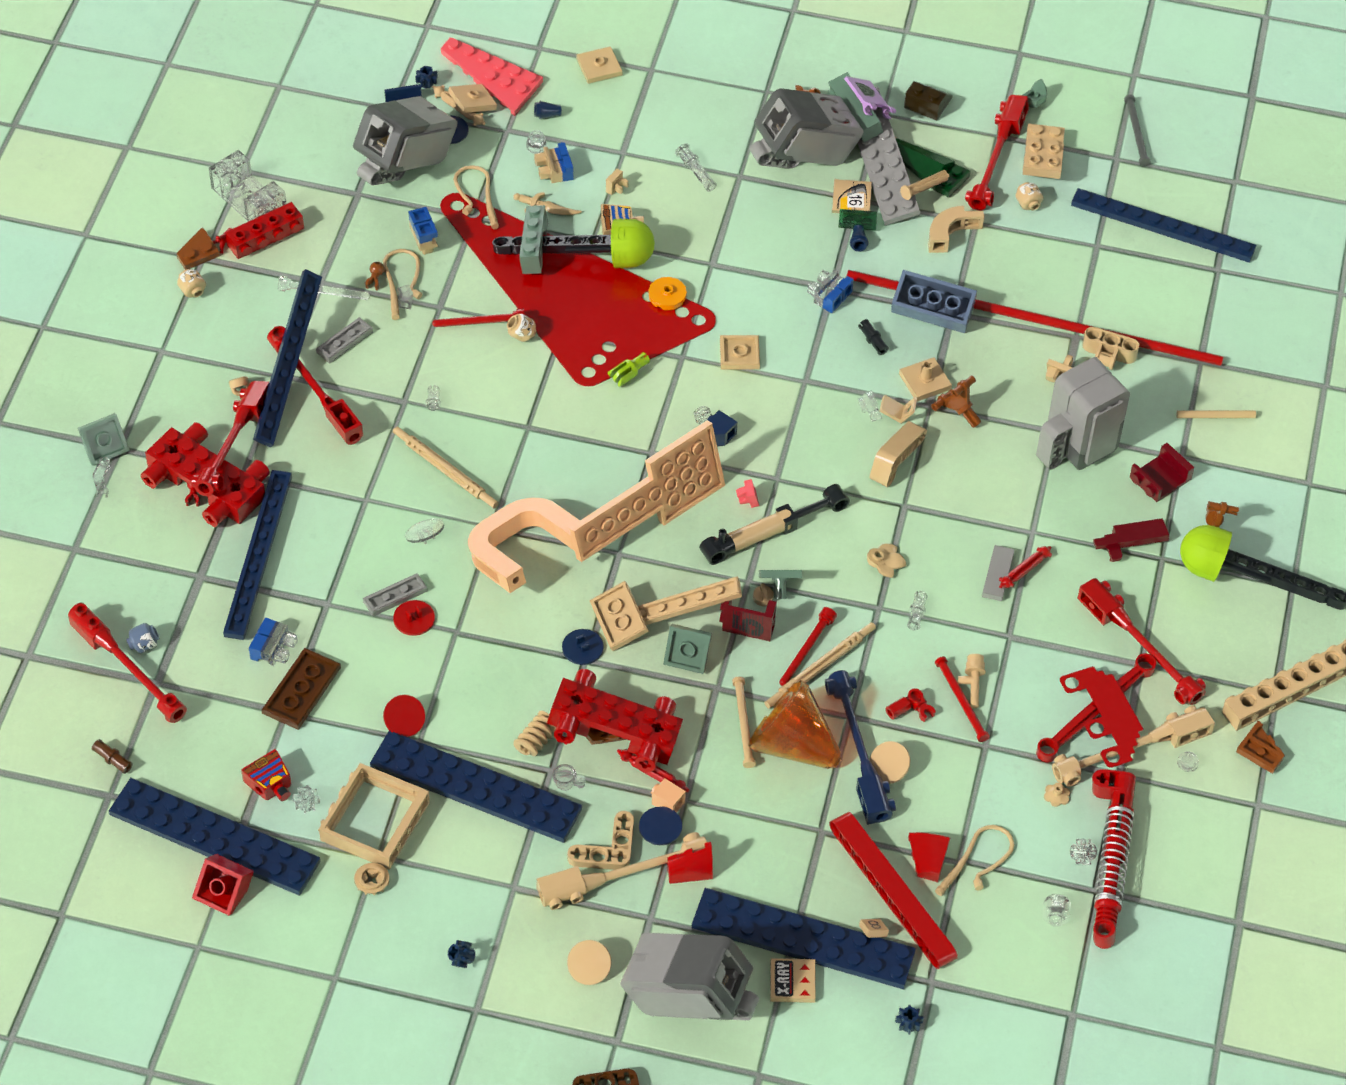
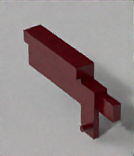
M1163 518L1115 525L1113 526L1112 534L1104 535L1103 538L1093 539L1096 550L1107 548L1110 561L1116 562L1122 559L1123 554L1120 548L1169 541V533Z

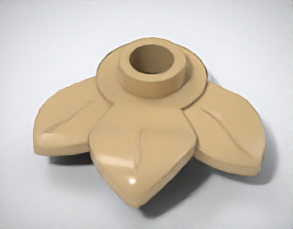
M882 544L879 548H872L867 553L869 565L877 568L880 574L889 578L894 576L893 569H900L907 565L903 556L896 553L898 548L893 544Z

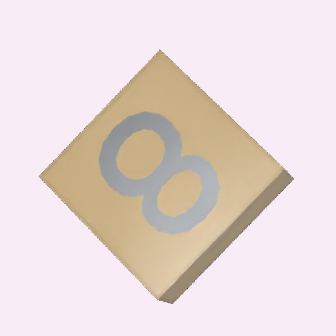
M860 919L859 927L867 937L888 936L889 929L881 919Z

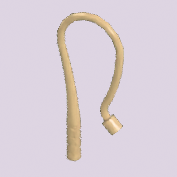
M470 165L460 168L455 173L453 180L458 192L469 204L462 210L463 214H470L473 210V203L460 188L457 178L465 170L476 169L486 175L487 213L492 229H497L499 224L490 196L489 173L480 166Z
M407 249L393 250L383 259L385 273L390 286L391 315L393 320L399 319V304L395 285L387 267L389 257L396 253H408L415 258L416 271L410 285V291L416 299L419 300L422 297L420 291L414 290L420 272V259L417 254Z
M986 825L979 828L961 860L944 881L941 882L940 886L936 888L935 893L942 896L950 884L957 878L971 854L980 833L985 830L995 829L1006 834L1010 846L1007 853L1000 860L977 873L973 881L975 890H982L984 887L980 877L1001 865L1013 852L1014 841L1009 831L997 825Z

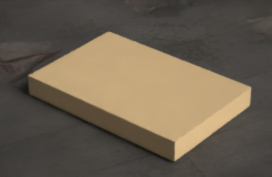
M626 581L589 600L612 651L649 632Z

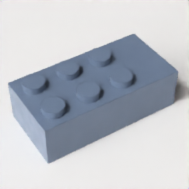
M903 270L892 301L891 312L965 333L976 301L977 291Z

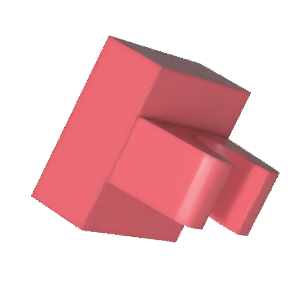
M752 479L744 481L745 486L736 490L740 504L750 503L751 508L759 506Z

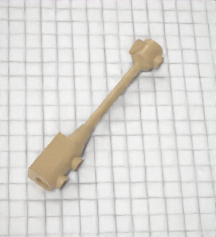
M1195 705L1186 708L1185 714L1178 716L1176 712L1169 714L1164 724L1148 733V735L1136 739L1138 744L1133 749L1148 743L1168 740L1171 741L1174 748L1211 735L1215 722L1204 707L1197 709ZM1110 751L1106 754V759L1117 756L1119 754L1117 752ZM1100 753L1079 761L1074 756L1067 758L1065 754H1061L1054 759L1055 763L1052 764L1053 774L1059 783L1064 782L1067 787H1071L1081 780L1082 768L1101 762L1103 759Z
M693 832L683 838L681 850L606 873L581 875L579 867L576 866L537 878L536 888L543 906H550L551 910L561 908L563 906L562 902L566 900H571L572 904L581 902L584 899L583 895L601 886L606 881L666 864L667 857L681 854L690 848L694 851L705 848L704 843L707 841L704 836L700 837L698 832Z

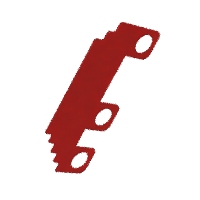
M1092 666L1061 676L1060 683L1067 693L1087 689L1102 716L1085 722L1084 726L1090 737L1097 739L1112 734L1116 741V746L1100 752L1106 766L1112 768L1131 762L1133 760L1131 754L1135 753L1133 747L1137 746L1136 739L1140 738L1138 732L1142 731L1143 727L1113 674L1105 675L1104 671H1096L1095 667ZM1070 677L1077 679L1079 682L1078 687L1074 689L1068 688L1065 684L1066 679ZM1093 723H1100L1103 725L1104 731L1100 734H1095L1090 730V726ZM1110 751L1117 752L1120 759L1115 763L1109 762L1106 759V754Z

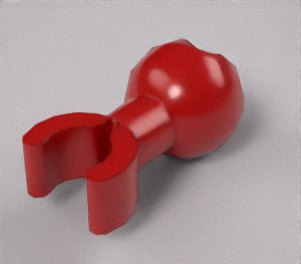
M187 483L190 493L185 498L186 506H189V502L194 497L198 507L200 505L198 492Z

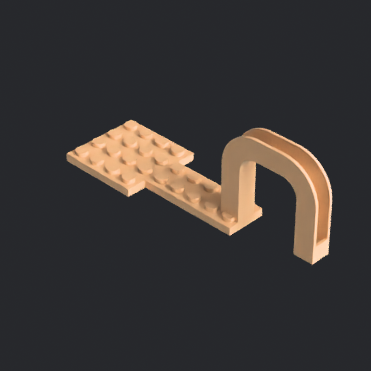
M708 420L645 460L648 473L647 478L582 520L577 519L553 501L544 498H525L506 505L481 521L471 531L468 538V546L472 553L475 567L511 593L526 583L523 568L495 547L526 527L538 526L543 528L573 549L576 558L583 562L656 513L658 520L663 525H666L725 486L713 424Z

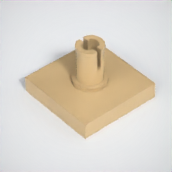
M934 357L899 370V375L912 396L917 398V402L952 389V384Z

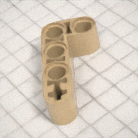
M908 421L878 450L871 469L870 479L889 487L895 478L898 466L923 442L927 429Z

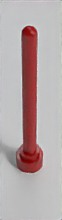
M516 309L511 314L433 320L432 325L434 327L508 322L511 316L519 313L524 314V309Z
M823 607L819 613L818 624L780 679L779 683L781 686L790 681L824 628L835 621L837 614L833 609Z

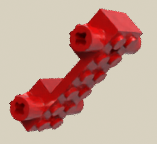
M194 422L183 434L171 427L145 452L148 467L140 475L145 485L154 489L165 479H168L177 486L183 481L192 486L193 475H200L204 468H211L217 457L215 453L200 445L208 437L207 430L197 422ZM226 460L223 461L218 470V473L224 478L223 489L221 491L214 490L212 495L207 496L209 506L202 512V516L208 524L215 528L227 517L241 524L262 503L265 494L262 481L270 474V471L260 460H255L245 471H242Z
M588 669L578 670L574 681L566 678L562 679L547 724L556 727L554 737L557 742H562L566 745L574 741L576 734L587 737L592 727L630 740L627 752L637 755L635 765L638 770H643L647 773L651 772L656 768L657 762L668 765L683 722L682 718L673 716L676 709V703L673 699L665 696L659 697L655 702L654 708H650L594 688L596 675ZM644 760L648 761L647 765L643 764Z

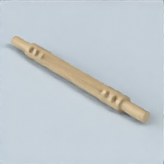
M398 426L393 429V433L405 441L409 448L475 498L483 500L493 509L498 506V501L488 495L484 488L416 437L410 436Z
M870 622L860 631L852 633L840 644L792 678L784 686L780 687L776 694L764 702L765 706L770 709L783 698L787 699L812 678L860 644L865 636L876 629L875 624Z

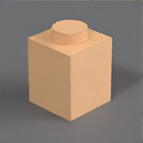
M665 778L660 784L657 783L651 791L652 805L655 807H667L677 813L685 803L686 791Z

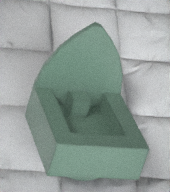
M1042 79L1037 80L1032 85L1031 90L1022 94L1023 96H1028L1029 107L1037 108L1046 102L1047 89Z

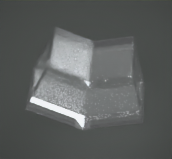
M409 285L397 288L399 308L411 309L414 301Z

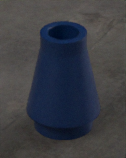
M544 101L535 102L534 116L539 117V119L561 116V105Z
M856 225L853 227L850 246L854 251L861 252L866 249L869 242L864 227Z

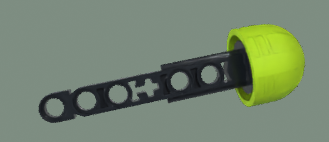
M613 219L611 235L543 236L542 253H611L614 268H633L642 265L651 257L655 241L652 231L645 223L636 219ZM522 236L495 238L492 241L494 252L497 254H511V252L520 254Z
M1212 525L1198 526L1190 530L1182 540L1180 547L1182 561L1191 573L1214 582L1221 567L1310 600L1326 603L1327 606L1338 610L1346 608V592L1334 587L1330 588L1326 584L1230 550L1232 532Z

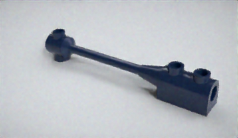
M845 670L833 672L828 679H825V688L828 696L833 695L834 698L842 700L861 761L862 777L857 778L856 791L866 823L869 825L887 821L892 817V812L896 811L895 801L893 798L888 799L887 794L890 793L888 781H882L881 776L878 775L869 760L849 698L854 693V689L857 688L855 676L849 677L848 672Z

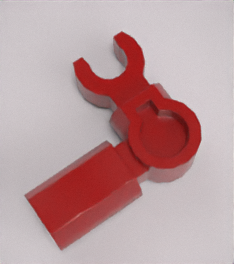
M917 688L911 689L906 698L902 697L886 707V713L892 720L913 708L919 712L921 721L925 722L927 720L925 712L930 713L934 717L936 711L933 706L926 704L927 701L924 699L922 691Z

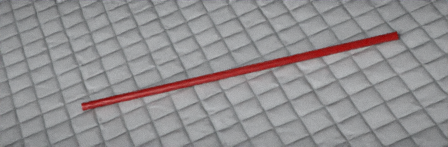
M852 270L847 272V276L854 279V281L896 290L899 281ZM977 299L973 309L1085 334L1087 328L1093 327ZM1107 330L1137 340L1141 348L1214 365H1222L1223 356Z

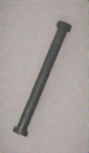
M1127 95L1124 97V102L1128 106L1140 156L1139 164L1141 166H1148L1151 161L1147 156L1134 104L1135 96Z

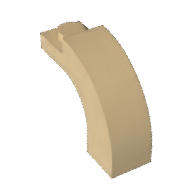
M956 206L942 211L934 218L930 226L929 253L948 252L949 235L954 231L982 229L984 212L965 211L964 206Z

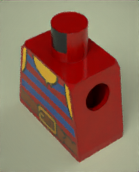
M276 749L241 769L244 783L264 800L277 796L280 801H285L290 797L291 793L287 789L291 786L290 774Z

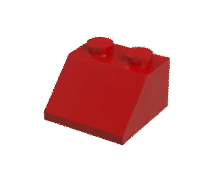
M218 854L207 857L204 860L192 899L230 916L248 891L254 871Z

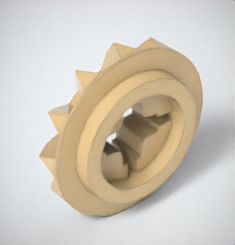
M367 863L356 871L354 882L358 891L361 890L365 895L367 893L376 895L377 892H383L384 888L389 885V873L381 864ZM367 875L371 878L376 877V883L372 881L368 883Z

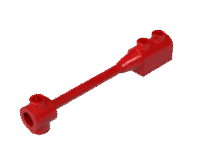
M1010 95L1007 101H1001L1000 112L1002 114L997 113L995 116V124L998 125L995 148L981 184L975 185L972 191L967 190L965 200L974 210L981 211L986 206L993 205L994 192L989 189L988 184L1004 142H1006L1010 134L1020 135L1029 111L1028 96Z
M283 326L274 327L267 335V340L277 353L279 352L285 332V327ZM299 359L296 368L320 398L327 419L348 445L357 443L363 436L361 422L343 399L335 401L323 391Z
M252 381L248 388H241V400H235L233 403V410L236 412L234 426L211 468H204L200 475H193L192 486L200 495L210 496L214 490L221 491L223 489L224 478L218 473V470L240 429L249 421L259 420L269 382Z
M1093 578L1080 586L1078 600L1103 626L1112 621L1128 631L1177 682L1174 696L1180 704L1184 705L1188 702L1190 705H1194L1202 699L1206 692L1204 690L1206 688L1205 682L1201 678L1195 680L1192 676L1183 677L1133 625L1124 609V599L1119 594L1113 596L1110 593L1111 586L1107 581L1100 582L1097 578Z
M77 603L70 609L68 613L70 625L94 650L101 646L110 653H113L159 700L157 708L163 713L168 722L176 723L184 717L187 707L173 693L165 695L119 648L111 635L110 629L84 603Z

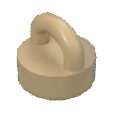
M243 376L229 381L230 389L234 395L240 396V391H237L236 387L244 385L245 388H248V377Z
M761 583L754 590L753 600L757 605L767 606L769 600L773 601L774 592L765 583Z

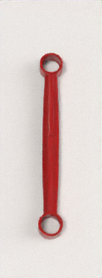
M1147 653L1138 655L1134 668L1117 680L1123 693L1140 677L1146 678L1154 674L1156 659L1152 655ZM1147 662L1152 668L1144 669L1138 663ZM1092 701L1053 738H1043L1038 742L1036 755L1041 761H1054L1059 748L1084 729L1085 722L1093 720L1100 715L1094 702ZM1048 746L1051 747L1055 752L1052 754H1046L1042 752L1040 748Z

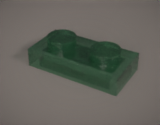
M840 209L838 228L853 229L856 225H862L864 230L876 231L877 212Z

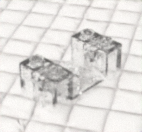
M240 150L233 152L209 167L211 188L247 221H251L287 204L285 191L278 184L272 181L263 186L252 176L250 159Z

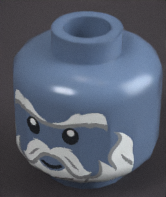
M143 623L130 629L129 638L126 640L131 650L135 649L138 653H144L157 646L159 635L153 625Z

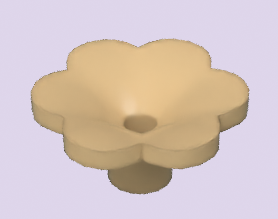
M1061 783L1046 786L1044 799L1050 802L1052 806L1058 807L1060 804L1066 805L1069 802L1070 790Z

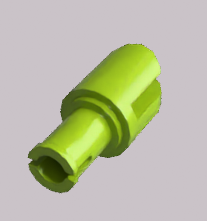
M642 352L633 360L626 359L611 369L608 375L613 377V381L621 387L636 377L638 370L650 363V358L648 355L644 357L646 353Z

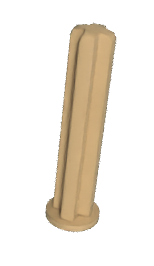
M942 170L911 185H904L900 189L901 195L905 200H909L913 195L947 181L949 173L946 170Z

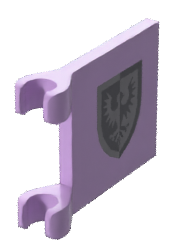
M848 76L844 78L862 103L864 114L871 116L870 108L876 110L877 107L882 108V115L886 119H891L889 112L896 113V109L887 105L871 81Z

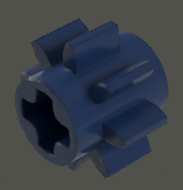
M423 66L420 70H416V83H420L421 88L428 89L437 84L438 74L437 71H433L432 67Z
M456 940V944L449 947L448 958L452 961V966L467 968V964H471L474 961L475 950L470 948L471 942Z
M908 1005L905 1009L899 1008V1015L895 1018V1023H900L899 1031L903 1030L908 1032L909 1035L914 1030L920 1031V1024L923 1023L924 1017L919 1016V1008L915 1009L911 1005Z

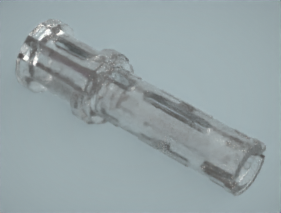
M682 144L675 152L676 156L682 159L686 168L691 169L707 192H710L709 187L711 190H714L717 184L699 163V157L693 154L690 145Z

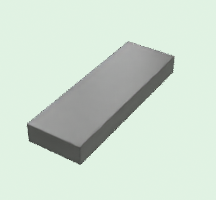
M359 317L317 347L316 353L328 363H331L371 334L373 328Z
M994 546L982 597L1002 601L1005 588H999L1001 584L999 578L1008 576L1015 549Z
M418 573L364 597L363 603L374 617L427 592V587Z

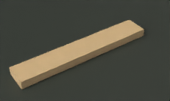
M738 576L642 604L638 608L645 624L649 625L742 597L740 579Z

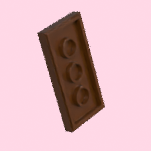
M304 648L262 708V714L299 730L340 670L341 664Z

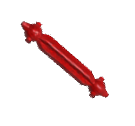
M1038 547V552L1033 553L1009 572L1008 576L999 578V581H1001L999 588L1014 587L1015 584L1013 582L1021 579L1041 563L1043 558L1052 556L1050 553L1052 547Z
M628 749L617 750L622 761L630 762L633 767L638 769L635 765L637 755L627 752ZM644 760L643 764L647 765L648 761ZM658 766L648 773L640 770L659 782H662L665 778L687 793L689 792L683 780H676L674 775Z

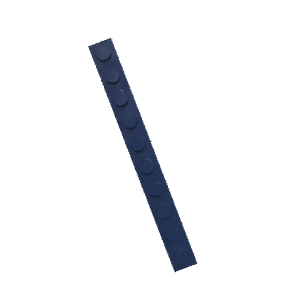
M1079 188L1071 202L1073 207L1250 263L1256 249L1255 244Z
M307 269L302 271L253 437L254 441L268 447H272L275 442L322 281V276Z
M271 471L223 631V635L226 638L245 639L291 483V472Z

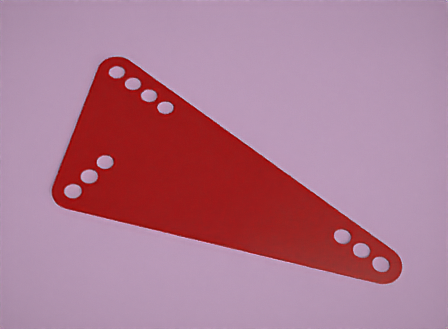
M460 193L449 194L441 201L440 208L442 213L518 309H524V314L535 321L536 333L572 379L579 385H598L612 378L608 375V372L624 360H633L642 352L646 353L644 357L648 355L652 359L709 332L715 326L716 317L714 313L708 308L688 299L680 306L689 310V314L686 317H678L675 314L676 309L663 310L659 306L655 307L651 302H647L642 298V295L648 292L653 282L623 268H614L612 263L591 253L543 254L542 273L523 274L519 258L520 254L512 252L511 254H497L493 250L492 243L497 237L512 236L514 238L522 236L523 221L494 208L499 227L492 229L491 225L482 223V219L488 216L485 203L466 195L473 203L472 208L480 212L478 217L470 218L462 212L469 204ZM454 201H461L464 207L461 210H453L450 205ZM696 315H701L706 321L702 325H695L691 319ZM605 342H613L616 345V349L612 352H606L602 349V345ZM600 354L606 358V361L601 365H597L592 362V357ZM586 367H591L596 373L593 377L587 378L581 374V371Z

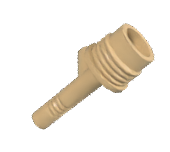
M981 654L968 655L965 673L969 676H958V684H971L970 706L972 708L979 707V676H983L986 673L984 669V656Z

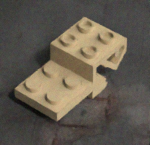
M1028 124L1023 175L1060 179L1065 128Z

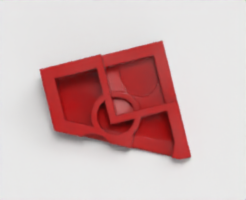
M909 833L908 841L911 844V854L915 861L917 877L938 882L950 838L929 833Z
M711 842L704 843L705 848L694 851L690 848L681 854L667 857L669 884L713 879Z

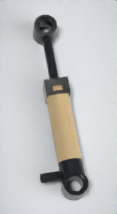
M833 484L824 490L822 494L824 499L797 511H793L789 504H785L776 508L774 514L728 534L725 529H720L718 538L715 536L706 538L701 542L699 548L709 564L716 565L722 562L729 554L783 532L786 535L797 530L798 518L826 506L831 507L834 512L842 511L849 505L850 499L839 484Z

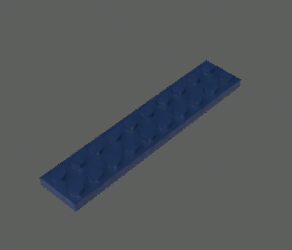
M388 731L370 762L371 768L562 843L567 839L582 810L581 804L391 731Z
M131 777L109 809L110 816L204 856L210 857L215 854L223 856L253 870L254 877L299 896L321 862L320 857Z
M704 888L691 927L692 929L709 934L726 936L734 941L792 958L815 959V964L903 990L916 948L879 937H867L862 932L708 888Z

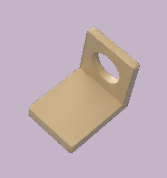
M884 395L880 412L899 423H903L914 414L917 398L914 397L907 404L902 405Z

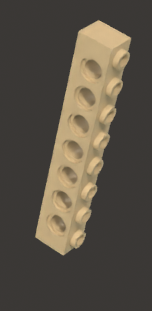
M1346 639L1337 646H1330L1321 654H1314L1305 662L1296 663L1289 670H1282L1276 676L1270 679L1266 678L1258 685L1248 687L1236 696L1228 697L1224 702L1223 715L1234 729L1238 731L1345 677Z

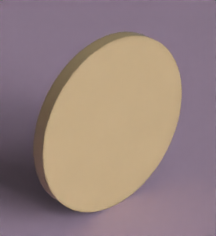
M893 741L878 745L871 753L869 759L878 775L881 776L882 781H888L889 784L900 781L910 768V755L907 749Z
M594 940L579 942L571 949L568 955L567 966L569 973L577 982L584 985L600 983L607 977L611 969L609 951L603 944Z

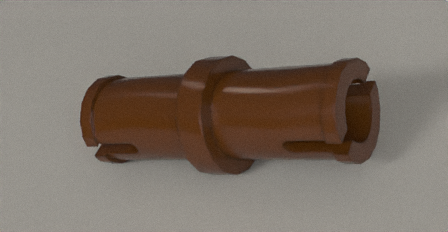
M101 739L96 740L92 745V751L99 754L105 759L107 764H112L123 774L128 773L132 768V762L120 755L119 750L116 748L112 749Z

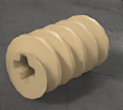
M539 711L538 715L533 718V721L528 724V727L523 730V733H520L518 739L514 740V747L520 753L537 756V750H542L543 745L548 743V739L553 737L556 727L547 724L549 717L547 712Z

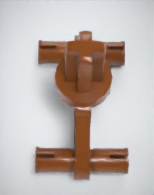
M971 375L966 380H961L957 383L956 388L938 396L937 401L931 404V408L937 411L944 406L956 410L958 415L962 414L971 427L978 426L981 420L971 408L973 404L970 401V386L976 382L975 377Z
M1208 501L1207 514L1205 516L1208 525L1220 527L1224 522L1223 515L1228 513L1237 516L1239 507L1227 505V502L1215 503Z

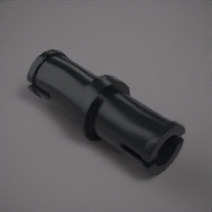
M868 319L862 320L858 327L866 336V341L872 344L878 355L885 354L889 347L882 340L880 332L873 328Z

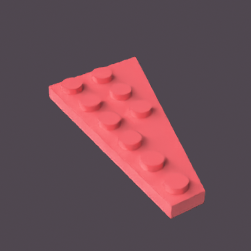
M452 37L441 47V54L454 65L460 66L466 75H470L475 83L483 84L491 96H495L503 107L509 108L514 116L543 83L542 76Z

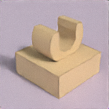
M616 169L606 179V192L610 195H613L615 192L622 194V186L628 187V180L623 178V171Z

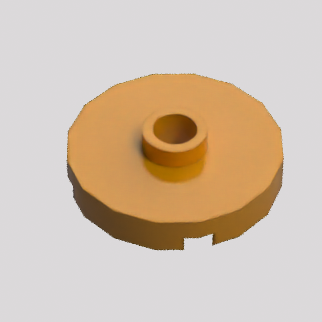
M661 277L650 285L648 295L650 302L655 307H662L663 310H674L680 307L686 300L687 291L686 286L680 280L672 277Z

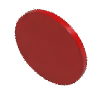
M410 600L396 608L393 621L395 627L401 633L417 636L431 629L435 621L433 609L427 603L419 600Z
M398 695L386 704L383 720L389 731L409 737L419 732L423 727L425 710L421 702L415 697Z

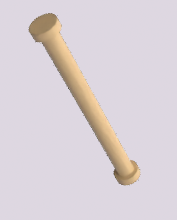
M739 676L733 678L732 683L735 686L744 751L743 766L745 768H753L756 765V761L752 755L743 686L745 679Z

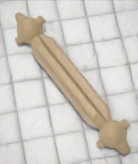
M444 85L432 87L435 98L441 97L445 103L466 118L473 120L474 126L486 124L483 113H463L449 92L445 91Z

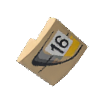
M834 179L832 213L869 216L872 182Z

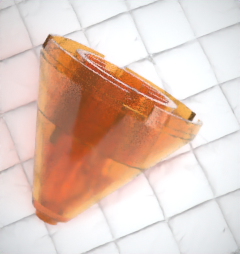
M801 680L793 684L774 704L775 708L768 717L765 716L748 743V746L755 752L825 769L835 768L842 760L840 757L841 751L809 685Z

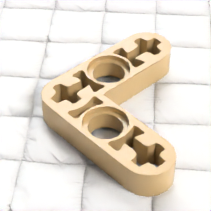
M620 811L615 815L612 847L571 846L567 852L569 864L574 867L610 870L629 866L634 828L633 815L628 811ZM622 819L627 820L625 830L622 829ZM623 836L628 839V842L619 844L616 839ZM576 853H580L578 859L575 858ZM587 853H589V860H586ZM600 853L604 855L605 858L602 861H595L593 859L595 854ZM619 856L623 857L622 862H618Z

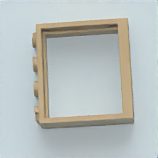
M360 763L356 770L350 773L347 785L342 786L340 789L339 798L336 803L333 802L331 804L326 819L321 820V826L318 829L320 841L372 863L381 864L390 870L430 803L429 791ZM363 782L412 801L411 806L383 852L334 832V829Z

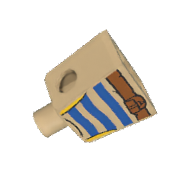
M601 204L603 235H611L613 219H636L644 223L643 216L632 217V208L630 206Z

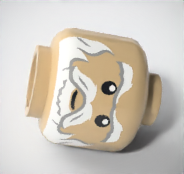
M1026 182L1017 188L1016 199L1022 209L1034 211L1040 207L1043 195L1036 184Z
M186 269L179 274L177 285L186 297L196 298L203 294L206 282L197 270Z
M524 314L513 315L507 322L508 334L521 342L532 339L536 334L535 321Z

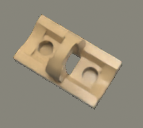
M1067 355L1063 364L1049 359L1047 362L1046 380L1055 382L1059 375L1072 369L1073 356Z

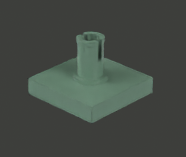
M115 413L78 427L92 466L130 451Z
M759 570V578H772L774 580V599H780V589L781 599H787L786 580L788 578H802V570Z
M671 624L663 665L704 674L712 633Z

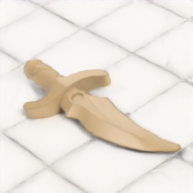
M544 192L537 193L533 198L520 195L519 193H515L513 196L515 200L530 206L545 205L546 211L552 214L573 215L582 212L581 210H573L556 205L550 201H540L539 199L545 197Z

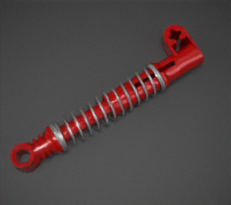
M1107 769L1097 770L1092 776L1093 794L1097 798L1111 800V805L1106 812V820L1108 822L1105 823L1107 829L1104 830L1106 836L1103 838L1105 843L1102 845L1103 851L1101 852L1103 858L1100 859L1102 865L1099 866L1101 872L1098 874L1100 879L1097 881L1099 887L1096 888L1098 894L1094 900L1096 917L1093 926V942L1102 949H1108L1114 945L1118 913L1122 910L1133 827L1132 821L1134 820L1132 806L1136 784L1134 774ZM1102 866L1107 867V868H1106V871H1102V870H1101V867H1102ZM1101 873L1106 874V875H1105V878H1101V877H1100V874H1101ZM1101 880L1105 881L1104 885L1102 886L1099 884ZM1100 887L1104 889L1103 893L1098 891Z

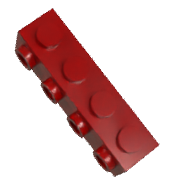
M292 202L225 232L227 246L237 259H240L304 229L303 215Z

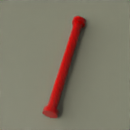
M946 657L937 658L935 665L941 669L977 733V740L979 742L986 741L990 735L979 722L948 667Z

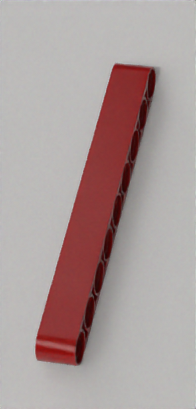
M846 812L830 821L829 825L835 837L936 969H939L957 959V952L951 942L851 812Z

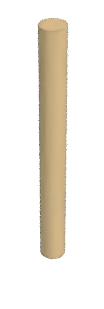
M1177 411L1176 416L1177 418H1256V411Z

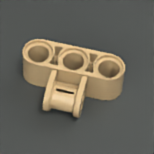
M1089 327L1085 330L1083 349L1096 354L1095 357L1106 367H1109V370L1113 369L1116 361L1127 364L1136 361L1139 350L1137 340L1097 327Z

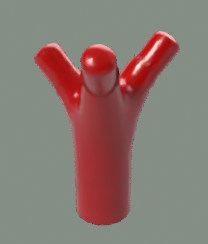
M225 232L221 236H216V240L213 241L214 244L220 242V254H223V248L226 243Z

